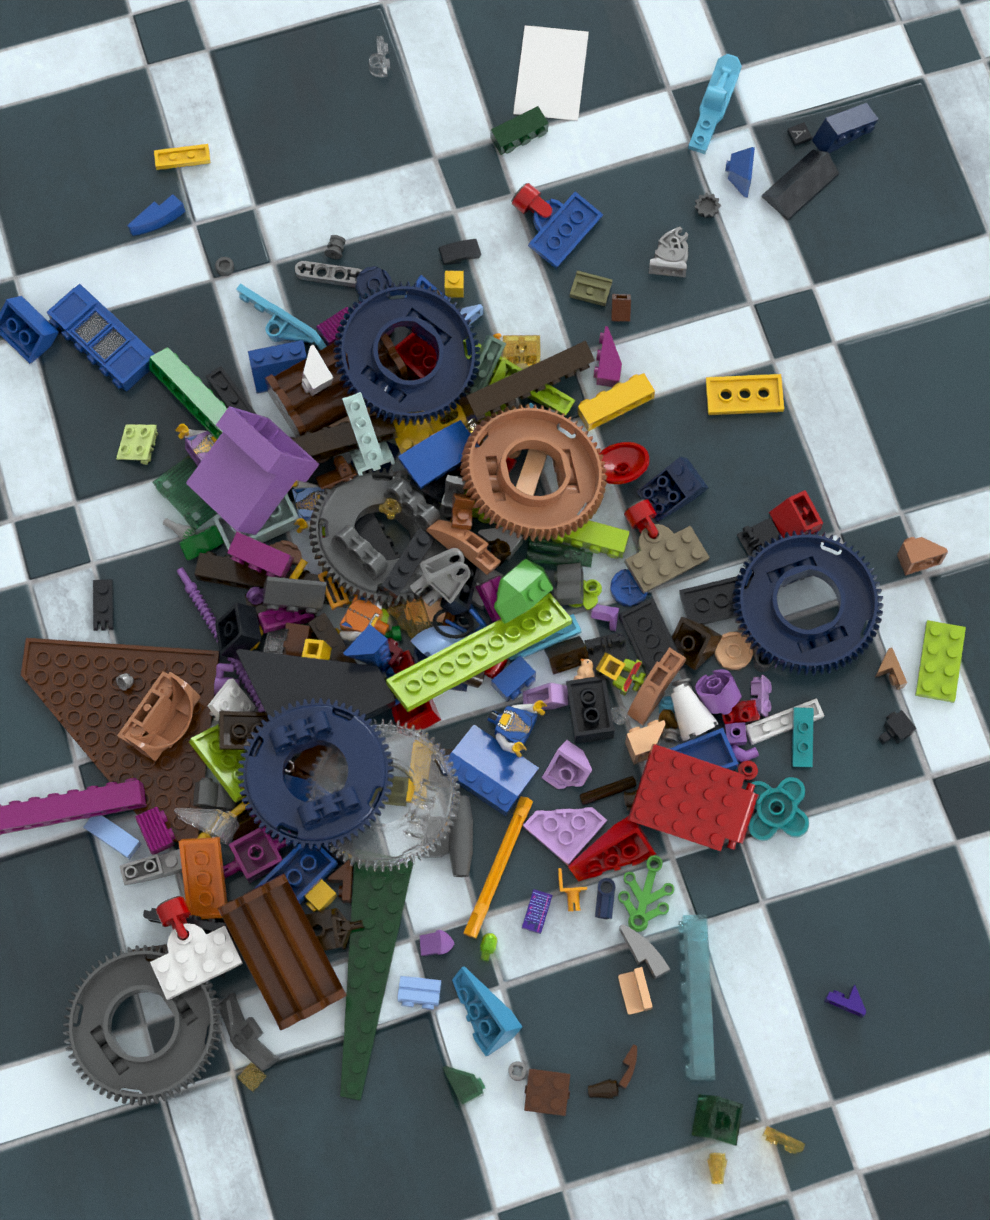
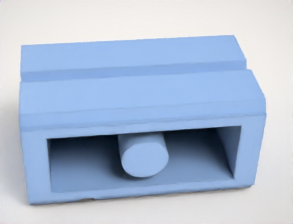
M400 976L398 1002L402 1003L401 1006L412 1008L414 1004L422 1005V1009L434 1010V1006L439 1007L442 982L441 980Z

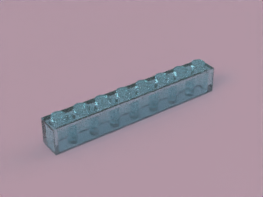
M683 915L682 921H678V932L682 933L683 940L679 941V952L683 953V961H680V973L684 974V982H681V993L685 994V1002H682V1014H686V1023H683V1035H687V1043H684V1056H688V1064H685V1077H689V1082L714 1081L716 1078L707 915Z

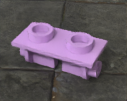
M762 675L761 678L754 677L753 681H751V695L758 696V698L751 700H756L759 715L761 713L767 718L768 712L771 711L769 693H771L772 685L769 679Z

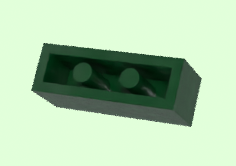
M539 106L491 129L490 138L500 155L508 154L514 151L516 147L527 145L532 139L544 136L548 132L549 123Z

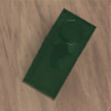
M448 1066L443 1067V1071L462 1107L484 1095L483 1089L486 1087L480 1077L476 1079L474 1074Z

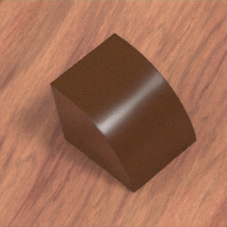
M612 294L611 320L630 321L631 294Z

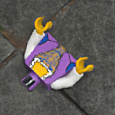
M180 424L175 430L180 432L178 435L180 439L186 438L185 449L197 466L217 441L209 431L192 430L185 424Z

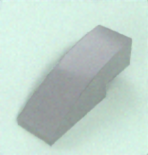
M624 924L619 927V931L637 965L645 962L654 980L670 971L660 953L643 936Z

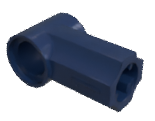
M603 878L598 883L595 918L612 919L616 886L610 878ZM604 883L610 884L612 886L611 892L604 893L601 890V885Z

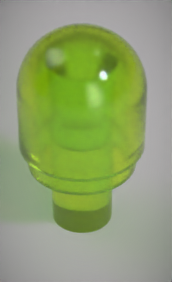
M486 933L482 937L480 950L482 951L481 960L488 961L490 954H493L496 950L498 939L493 933Z

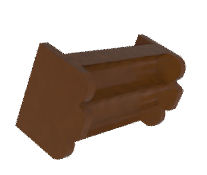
M385 333L378 342L379 360L385 368L397 377L409 381L406 365ZM334 343L318 351L333 376L332 385L313 396L309 392L306 393L301 385L307 358L275 376L270 374L265 377L270 397L296 437H300L306 432H317L348 415L342 398L354 394H347L349 387L343 388V384L346 381H339L343 374H337V370L340 367H335V363L339 360H334V356L339 353H335L333 350L339 346L334 345ZM346 353V361L349 370L350 368L348 363V355Z
M284 873L218 907L280 1031L314 1015L347 995Z

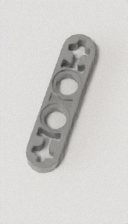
M300 261L295 266L296 276L301 280L355 287V278L362 271L358 268L309 261ZM303 267H305L306 271H304V273H301L300 270H302ZM320 269H324L327 272L323 277H319L316 273ZM337 272L345 274L343 279H336L334 276Z

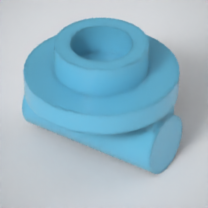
M665 696L659 702V713L664 709H670L675 713L671 696Z

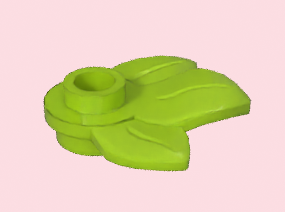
M594 579L584 580L583 604H571L569 606L578 608L584 605L586 610L594 608L598 603V596L602 592L600 582Z

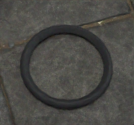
M442 609L433 617V626L436 631L448 638L458 639L466 637L473 629L472 618L466 612L460 614L469 621V629L459 635L445 633L437 625L438 616L448 611Z

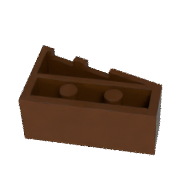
M286 623L285 629H288L286 641L283 643V647H285L283 655L302 657L305 639L315 640L316 637H313L310 626Z

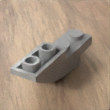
M180 849L162 855H152L121 865L120 870L124 885L142 883L181 873Z

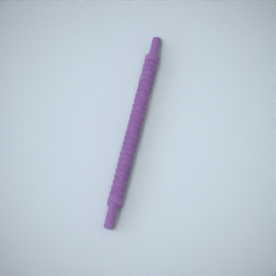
M179 568L177 573L185 585L187 594H190L189 597L193 598L192 602H196L195 607H198L197 610L201 611L200 615L204 616L203 620H206V625H209L208 628L212 629L211 633L215 634L214 638H217L216 617H213L214 614L212 612L210 613L211 609L207 608L208 604H205V599H202L203 596L201 594L199 595L198 587L190 580L184 568ZM228 657L227 660L231 661L230 664H234V670H237L236 675H240L238 678L242 679L241 683L245 684L244 688L248 689L247 693H251L250 698H253L252 701L256 702L255 706L259 707L258 711L266 712L240 660Z

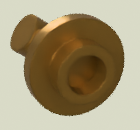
M670 709L662 710L658 721H665L664 729H669L670 727L673 729L678 728L673 711Z

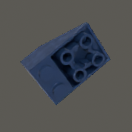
M679 457L640 488L637 493L641 499H648L657 513L655 519L659 522L695 500L709 488L688 458Z

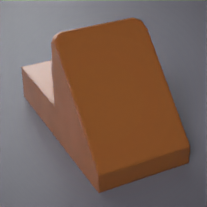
M453 493L451 528L471 530L472 509L475 500L470 499L471 496Z

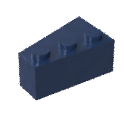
M867 103L861 104L825 118L813 137L812 142L819 151L830 154L860 136L872 132L879 119Z

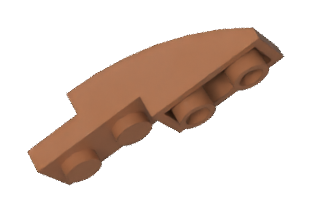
M437 520L426 530L448 550L451 548L460 549L463 555L486 575L497 568L501 562L486 549L489 545L486 541L469 530L451 528V522Z
M669 647L660 662H656L645 679L627 715L641 725H644L665 695V690L687 659Z

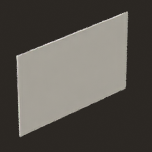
M525 25L513 114L521 115L539 106L545 118L578 121L589 32Z

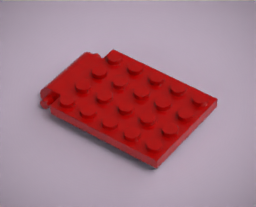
M652 744L628 820L721 851L724 840L728 839L727 848L735 850L736 843L743 844L758 794L753 793L755 785L747 783L746 790L742 789L745 778L744 774Z

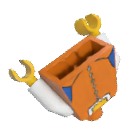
M354 594L355 597L340 623L341 630L335 628L342 641H355L369 624L385 635L390 625L381 621L383 611L380 602L376 601L373 605L372 600L369 599L365 603V598L361 597L358 600V595Z

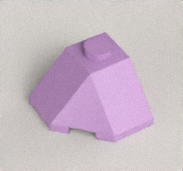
M566 740L555 753L542 779L557 789H563L567 786H583L592 768L584 751Z

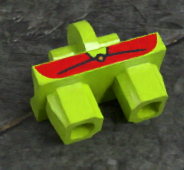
M625 659L623 662L625 666L622 670L629 673L627 679L619 675L617 680H614L612 683L614 687L621 690L620 694L623 696L627 694L632 682L634 683L632 690L635 692L644 683L643 679L646 674L641 672L636 677L642 664L639 660L634 662Z

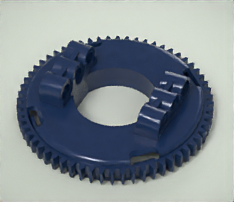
M400 281L398 287H396L393 282L391 288L385 284L384 290L378 286L377 293L371 289L370 295L365 293L364 299L359 297L358 303L354 301L352 304L353 308L349 307L348 313L344 314V319L340 321L342 326H338L337 329L340 333L335 335V338L339 339L334 342V345L339 346L333 350V352L339 353L334 356V360H339L335 363V367H340L337 370V374H343L339 381H346L343 384V388L349 387L347 394L361 392L366 408L370 409L369 415L376 412V418L382 415L385 422L388 417L391 424L396 419L398 425H400L402 420L405 426L408 425L409 421H412L413 426H415L417 420L422 425L424 419H426L427 423H430L431 417L437 421L438 414L441 418H444V411L449 415L451 413L450 407L455 410L457 408L456 404L460 405L458 400L467 396L465 393H470L471 389L469 387L474 386L473 381L477 379L475 374L479 372V369L476 368L480 365V362L477 361L480 358V354H477L480 347H476L479 340H474L477 333H471L474 326H468L471 319L465 320L467 313L461 314L462 307L456 309L457 302L451 304V297L446 300L444 298L445 292L440 296L438 295V289L435 292L431 291V286L426 290L424 289V284L418 288L416 282L411 287L409 281L406 286H403ZM407 292L406 298L392 300L387 298L388 293L390 296L406 295ZM406 327L436 350L435 368L427 376L418 380L408 381L400 379L385 368L379 360L378 342L381 337L391 329ZM463 340L466 341L467 353L471 355L470 359L465 357ZM346 353L348 355V363L350 368L349 370L346 361Z
M794 530L792 536H789L788 532H786L785 538H782L779 534L777 541L772 537L770 540L771 544L765 541L764 547L759 545V552L754 550L752 553L753 557L748 556V562L745 561L743 563L744 568H740L739 571L742 575H737L736 579L738 581L734 584L737 589L733 590V594L737 596H733L732 601L737 603H734L732 608L738 609L733 613L734 616H739L736 618L735 623H741L738 626V630L744 629L741 637H748L745 643L752 642L750 649L757 648L755 655L762 653L761 660H764L766 657L769 658L768 664L774 661V668H777L780 664L782 665V671L787 667L790 674L795 669L797 670V675H799L802 670L805 676H807L809 671L815 676L818 670L820 675H823L824 669L830 674L832 667L835 671H838V665L845 668V661L850 665L852 664L851 657L857 660L858 654L863 655V649L867 650L869 648L868 643L872 644V637L877 635V632L874 630H879L880 628L877 623H881L882 618L878 616H882L883 611L879 609H882L884 604L879 603L883 600V596H879L882 589H877L880 582H874L877 579V575H871L874 568H867L870 562H863L865 556L859 557V550L855 553L852 551L854 545L848 548L846 547L847 541L841 544L840 537L835 541L833 540V534L827 538L826 532L819 536L818 530L815 535H811V530H809L807 535H804L803 530H801L800 534L797 535ZM821 542L824 543L823 546L831 548L837 552H839V550H842L841 554L835 555L829 551L823 550L820 546ZM752 572H754L749 588L744 589V585L747 586ZM814 576L825 581L835 592L838 601L837 616L832 622L811 630L800 629L790 624L782 616L777 603V594L781 586L785 587L798 580ZM866 620H869L866 629L863 633L864 637L861 638L860 634L864 628Z
M312 698L311 704H308L306 699H304L303 705L296 701V707L289 703L288 710L282 706V713L279 714L275 710L274 718L268 715V722L261 721L263 724L262 728L256 726L258 733L251 732L254 739H247L250 747H243L247 753H241V757L245 761H239V764L244 768L238 769V772L243 774L238 776V780L244 782L239 784V788L245 789L240 792V795L242 797L247 796L242 800L244 804H248L245 807L246 810H252L249 813L251 818L257 816L254 819V823H260L259 828L261 830L267 827L265 834L268 835L273 832L271 836L273 840L279 836V843L286 839V846L293 842L295 849L298 847V844H301L303 851L306 845H309L310 851H313V847L316 845L318 851H321V845H325L326 850H329V844H333L334 848H337L336 842L339 841L344 846V839L346 838L351 843L352 835L357 839L359 838L358 831L365 834V825L371 828L370 820L375 823L377 822L374 815L381 816L382 813L379 808H386L382 802H389V798L385 794L391 795L392 793L387 787H393V782L388 780L394 779V775L390 774V772L394 771V767L388 766L393 764V759H387L392 754L391 751H386L389 749V745H383L386 742V738H379L382 735V731L375 732L378 728L377 725L370 726L372 719L370 718L365 721V713L359 716V709L353 713V706L346 709L344 702L339 707L338 700L331 705L330 699L324 704L322 698L319 699L318 703H315L314 698ZM261 743L256 756H254L259 744ZM317 745L327 746L336 750L343 756L348 765V777L343 789L319 799L316 798L311 802L301 801L288 791L285 786L284 775L286 766L294 754ZM379 787L382 788V792L378 791L372 807H370L369 803L375 790ZM282 825L288 829L297 831V839L296 834L290 833L282 828L278 831L277 827Z

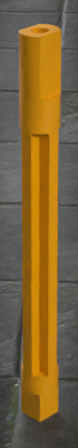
M520 796L509 827L463 934L476 939L510 854L532 806L533 801L528 797Z

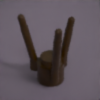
M499 538L486 541L489 545H493L491 553L500 559L499 566H501L506 558L511 555L509 544L505 541H500Z

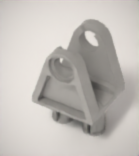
M451 548L420 563L423 571L422 576L411 584L410 588L414 593L416 592V595H419L426 587L431 585L433 589L422 597L428 606H432L441 597H444L451 604L470 577V569L464 564L465 559L462 551L458 548ZM459 555L458 561H449L452 556ZM460 568L465 569L463 574L456 575Z

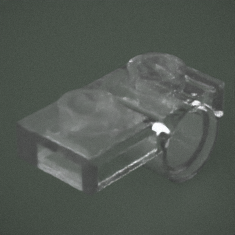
M376 36L378 53L372 54L369 57L370 73L375 77H388L387 70L390 69V60L385 57V54H389L388 43H384L383 36Z

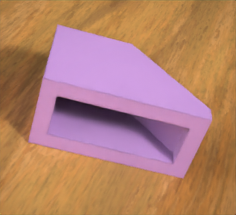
M547 683L523 691V704H533L541 700L547 705V707H542V710L568 705L567 686Z

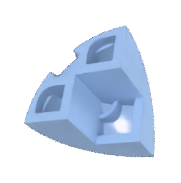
M438 626L445 633L452 635L462 634L461 631L454 627ZM430 627L418 633L411 642L423 654L430 657L464 639V637L458 639L448 638L438 633L434 627Z

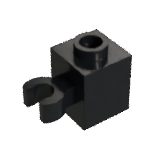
M902 710L898 713L894 711L886 717L887 721L883 726L887 731L880 735L878 740L884 745L893 738L899 744L912 735L917 728Z

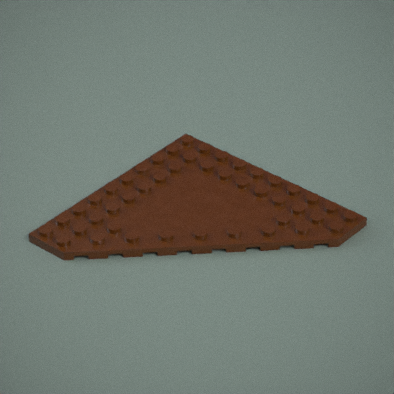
M26 638L21 676L109 782H117L119 784L125 783L126 779L136 778L143 783L146 807L133 809V811L139 815L154 807H157L160 811L164 810L168 819L165 822L167 829L172 828L176 837L173 842L179 843L181 839L198 838L202 808L193 806L195 782L200 781L201 778H206L207 765L189 741L192 737L212 728L213 716L209 714L211 710L208 704L215 697L214 683L220 652ZM162 672L167 674L171 672L188 683L201 698L194 706L193 717L185 734L173 744L171 749L167 748L155 762L141 754L132 745L121 740L117 735ZM128 673L133 677L134 682L130 688L124 691L117 685L116 678L121 674ZM172 693V695L169 697V699H170L171 701H172V698H173V693Z

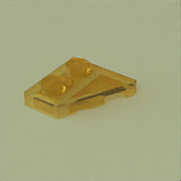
M423 599L386 609L389 615L392 614L399 622V626L406 630L412 639L418 633L432 627Z

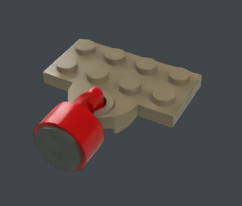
M642 499L632 504L624 513L632 529L637 528L641 534L637 540L639 552L625 559L624 563L643 594L708 561L710 558L691 526L674 534L668 527L654 524L652 519L657 513L648 499Z

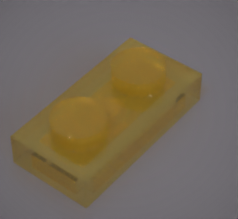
M766 1126L762 1136L766 1137L765 1141L773 1145L780 1143L785 1146L784 1150L792 1154L801 1153L805 1147V1143L771 1127Z

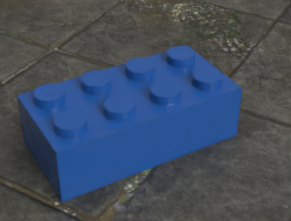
M298 844V847L294 848L256 887L284 873L301 905L306 900L305 896L321 879L324 881L338 867V864L322 847L321 851H318L316 845L313 847V851H310L309 845H306L303 851L301 844Z

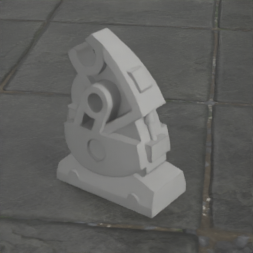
M681 227L665 233L660 238L658 249L655 250V258L650 260L649 274L686 277V263L688 260V244L686 240L688 239V233L686 232L683 236L678 235L682 232Z

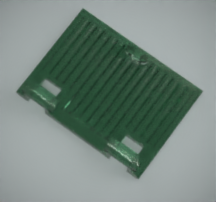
M188 455L152 483L159 493L184 517L185 521L197 530L218 513L186 484L198 467L191 456ZM168 481L172 486L166 489L163 483ZM197 512L201 517L195 520L192 517L193 513Z

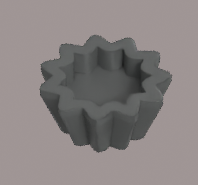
M705 193L704 196L699 195V199L695 200V209L700 216L711 218L719 213L718 209L721 207V204L718 203L719 198H715L714 194L709 195Z

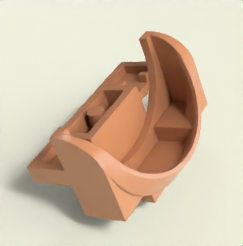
M162 672L117 736L135 747L141 754L156 762L164 750L167 748L171 749L173 744L185 734L193 717L194 706L201 696L188 683L175 674ZM172 693H173V698H172V701H171V700L169 699V697H170V696L172 695Z

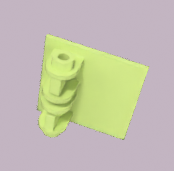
M126 424L116 459L141 460L142 464L148 465V462H151V452L154 451V448L151 446H155L156 436H158L157 425Z

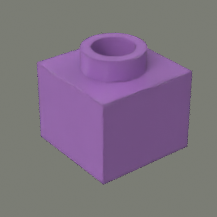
M745 722L725 724L724 732L730 745H746ZM733 731H739L740 734L736 736L733 734Z

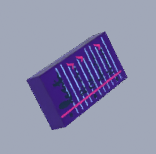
M533 889L522 929L538 934L542 933L553 895Z

